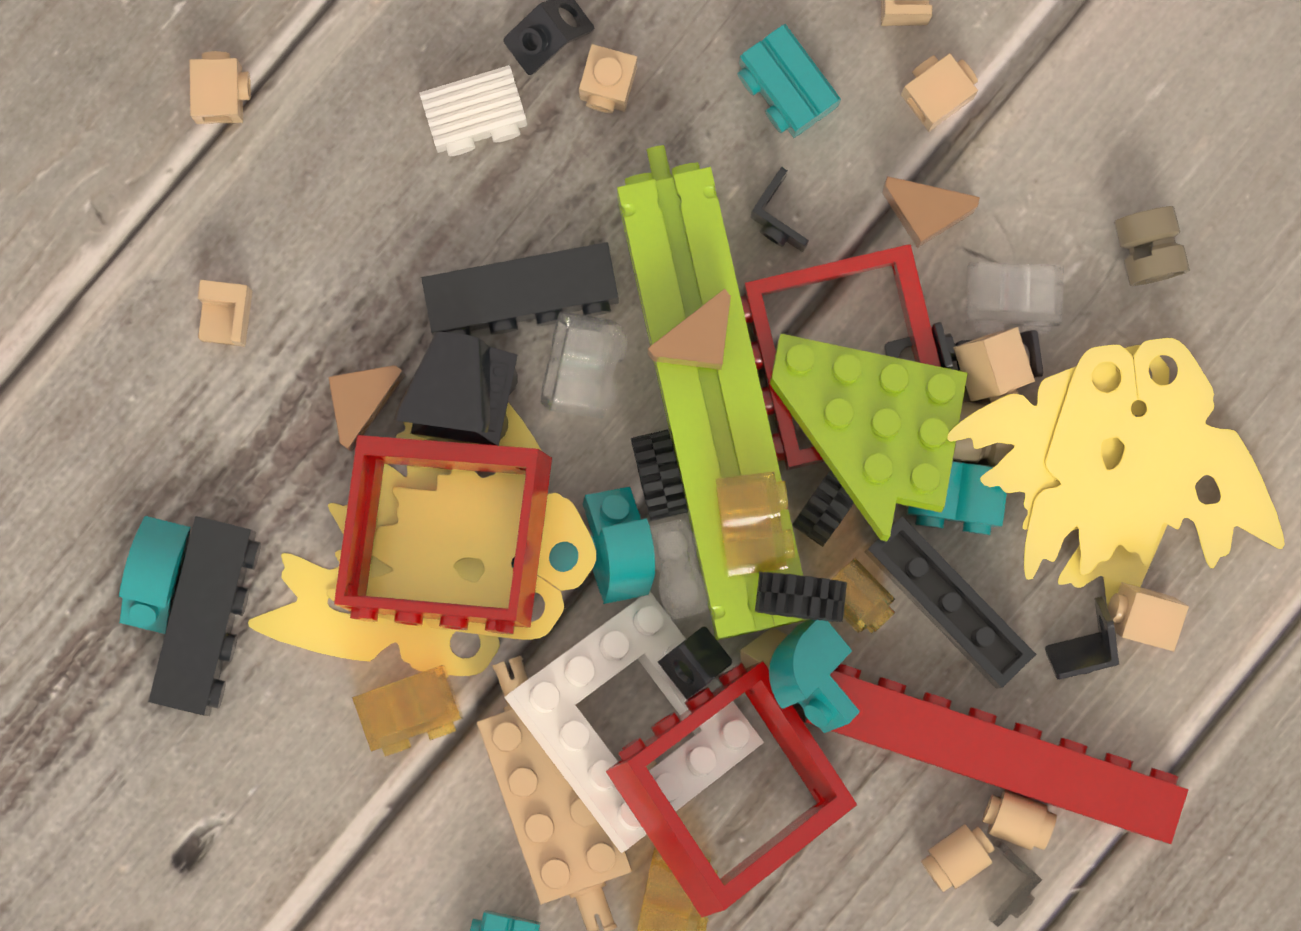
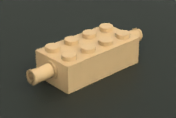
M522 656L509 659L515 677L513 680L504 661L492 666L498 677L504 697L528 680ZM506 700L507 706L503 708V713L478 721L477 725L540 904L569 895L570 898L575 897L587 931H600L595 914L599 915L604 931L616 929L617 925L613 920L602 887L606 886L605 881L632 872L626 851L621 853Z

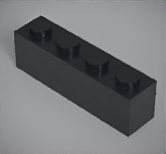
M608 242L421 277L433 337L436 332L471 336V331L486 328L490 329L491 335L503 334L518 330L517 322L536 319L537 326L551 325L565 321V313L582 310L583 317L599 316L610 313V305L619 303Z
M195 516L148 702L203 716H210L212 707L220 708L226 687V681L219 679L223 662L232 661L238 639L237 634L231 633L235 615L243 616L249 597V588L243 587L247 568L255 569L261 549V542L254 541L255 531Z
M903 516L892 524L891 535L888 541L878 538L864 551L996 689L1003 688L1037 655Z

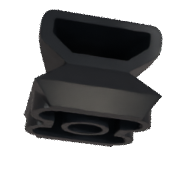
M436 332L396 410L394 420L413 423L410 434L427 440L499 446L500 440L505 436L508 429L506 409L509 395L515 390L518 383V374L515 369L518 355L490 347L480 338L474 336Z

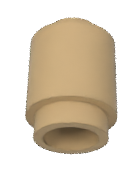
M1004 789L1000 797L994 795L990 797L982 822L989 824V835L1028 850H1032L1033 847L1044 850L1054 830L1057 814L1047 811V805Z
M964 824L928 850L930 855L921 860V863L942 892H945L952 886L956 890L992 864L988 854L995 849L979 827L971 831Z

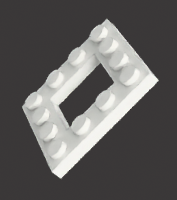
M651 592L647 596L638 598L504 697L621 853L643 838L646 832L606 773V770L618 761L577 708L576 704L638 659L679 715L688 710L684 703L686 698L657 662L686 640V638ZM714 678L702 689L709 687L711 691H714L721 685ZM733 701L692 731L694 736L649 770L675 811L764 743Z

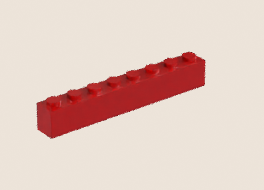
M841 663L830 674L860 711L849 724L831 730L832 732L1163 843L1172 844L1189 789L1177 786L1179 776L1155 768H1151L1150 774L1147 776L1131 770L1134 761L1110 753L1105 754L1103 761L1086 755L1088 746L1061 737L1059 744L1055 745L1040 740L1043 731L1015 722L1013 730L995 725L997 716L970 707L968 715L950 710L952 701L925 692L923 699L920 700L905 695L907 686L880 677L878 684L875 685L859 679L861 670ZM805 716L804 722L814 725Z

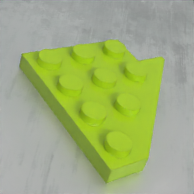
M780 333L770 385L879 539L888 541L891 535L896 503L936 512L943 511L956 441H949L947 437L949 432L959 424L968 373Z

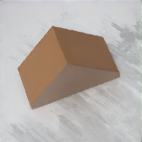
M887 176L882 190V194L917 248L972 215L977 209L980 199L977 196Z
M726 289L722 290L651 345L647 351L650 358L655 362L721 370L731 299Z
M392 365L328 377L340 444L351 452L355 449L357 435H364L406 376L403 370Z

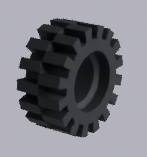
M668 429L631 438L650 521L687 513L688 509Z
M829 470L792 523L794 528L822 547L854 504L831 470Z
M759 572L755 612L801 619L843 622L847 582L795 574Z

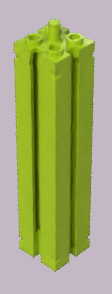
M659 145L648 148L646 151L651 173L637 174L624 179L626 185L617 187V199L650 346L722 290L726 289L731 296L721 370L653 361L670 438L683 485L688 519L715 638L718 641L810 620L755 612L759 572L803 576V571L720 204L715 190L711 167L700 169L698 162L687 163L672 168L671 175L665 146Z

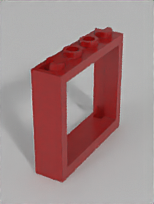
M911 244L744 283V295L740 297L746 324L751 323L755 341L751 342L756 368L757 370H763L766 387L761 388L767 416L773 414L778 432L772 434L777 461L784 460L787 471L825 461L815 447L799 450L791 413L770 385L776 351L762 296L892 266L908 336L912 344L915 362L941 367Z
M357 435L334 605L351 611V619L377 622L378 614L394 615L395 623L411 626H422L423 618L438 619L440 620V627L455 630H468L469 622L485 624V631L499 634H514V626L530 628L552 457L536 448ZM384 464L526 475L508 609L366 596Z
M764 661L745 668L743 663L740 662L731 670L721 674L718 677L722 683L721 686L714 691L706 687L684 702L688 708L686 712L679 717L675 712H672L651 726V730L655 735L645 742L639 737L625 745L618 753L621 760L606 770L611 781L702 918L726 910L857 806L854 798L793 705L782 709L776 701L770 685L769 669ZM745 692L817 803L722 878H719L646 766Z

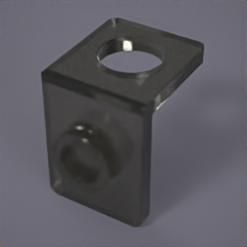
M997 840L992 846L1026 877L1020 886L989 918L993 925L999 927L1010 914L1018 918L1035 900L1031 892L1042 879L1003 842Z

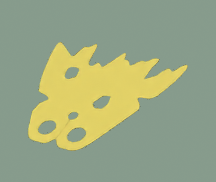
M1174 338L1148 340L1140 345L1133 356L1121 345L1098 346L1086 351L1079 360L1045 460L1048 471L1061 484L1058 487L1044 489L1034 500L1024 551L1026 579H1033L1043 559L1051 562L1056 560L1063 539L1076 526L1079 528L1081 551L1080 575H1089L1094 571L1097 563L1108 561L1119 545H1122L1127 552L1139 554L1143 565L1148 567L1162 526L1166 523L1175 529H1179L1184 518H1189L1194 522L1205 560L1210 568L1215 567L1220 557L1229 554L1235 526H1239L1278 549L1284 547V536L1277 512L1256 464L1243 441L1234 430L1219 429L1206 424L1207 417L1214 409L1213 389L1192 354L1180 341ZM1160 355H1167L1173 358L1178 368L1175 380L1165 386L1154 383L1149 375L1151 361ZM1104 362L1116 365L1121 373L1119 386L1109 393L1097 390L1092 381L1094 369ZM1141 400L1146 404L1147 410L1144 416L1135 417L1132 414L1131 405L1134 401ZM1117 437L1125 445L1123 456L1118 466L1107 470L1101 455L1103 441ZM1204 475L1213 477L1220 490L1221 498L1216 504H1203L1198 500L1195 485Z
M1140 345L1126 347L1125 349L1133 356ZM1157 356L1151 361L1149 369L1152 372L1153 382L1165 386L1169 384V367L1160 356ZM1104 362L1094 369L1092 381L1097 390L1109 393L1119 386L1121 373L1116 365ZM1076 366L1045 378L1038 389L1036 406L1032 405L1023 395L1008 394L969 415L957 424L947 437L949 441L971 438L975 449L997 442L1014 445V448L995 467L982 475L980 480L988 487L1000 486L1006 493L1019 491L1025 493L1023 504L1025 509L1028 510V515L1023 522L1022 527L1024 530L1028 529L1035 498L1044 489L1058 487L1061 484L1058 479L1050 474L1045 460ZM1141 400L1134 401L1131 405L1132 414L1138 417L1144 416L1147 410L1146 404ZM1117 437L1103 441L1101 455L1107 470L1118 466L1123 456L1125 445ZM1166 523L1162 526L1161 533L1157 541L1152 559L1167 528L1168 524ZM1079 544L1062 570L1058 584L1071 583L1074 587L1081 588L1097 577L1102 576L1108 608L1110 599L1115 593H1118L1121 582L1141 587L1149 566L1145 567L1139 554L1127 552L1122 545H1119L1108 561L1097 563L1094 571L1089 575H1080L1081 551Z
M508 403L506 409L508 429L505 436L500 440L499 446L540 449L523 420ZM452 469L450 475H438L437 490L435 491L393 487V495L399 501V506L396 508L398 523L379 527L374 535L372 555L390 566L393 571L378 577H369L366 596L508 609L513 576L512 560L516 553L526 475L496 472L494 475L481 478L475 471ZM558 493L548 494L535 589V592L543 597L545 610L539 619L531 622L530 628L514 626V634H499L485 631V624L469 622L468 630H455L440 627V620L424 618L427 625L437 629L521 640L538 639L547 635L564 610L561 591L578 588L584 582L596 562L595 545L574 504ZM560 542L572 543L578 551L576 565L566 572L555 570L549 561L551 549ZM462 558L480 559L483 562L485 572L477 582L463 579L454 569L457 561ZM336 588L328 589L326 595L332 601L335 600ZM378 614L379 618L394 621V615Z
M403 422L405 430L396 435V438L427 440L410 434L413 423ZM384 464L375 532L381 526L398 523L396 508L399 506V501L393 495V487L435 491L437 490L438 475H450L452 469L407 466L406 477L390 465ZM329 503V511L344 535L348 504L342 506L336 503ZM341 550L335 552V556L340 564ZM289 553L281 554L285 567L281 577L298 597L297 601L248 621L250 628L277 641L317 653L359 661H371L382 650L396 642L399 645L401 658L409 663L412 668L428 673L453 676H471L483 672L500 647L498 637L478 634L480 638L478 652L473 657L460 658L452 652L450 647L451 637L456 631L431 628L427 625L424 618L422 626L399 624L379 617L377 622L351 619L350 614L335 611L327 603L329 597L326 595L328 589L336 588L339 566L329 570ZM372 555L369 577H378L393 571L390 566ZM462 558L454 565V569L463 579L477 582L485 572L483 562L480 559Z

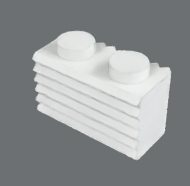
M510 65L419 92L438 153L447 150L448 156L461 155L475 149L474 142L487 139L491 136L495 143L507 141L519 136V128L527 126L526 116Z

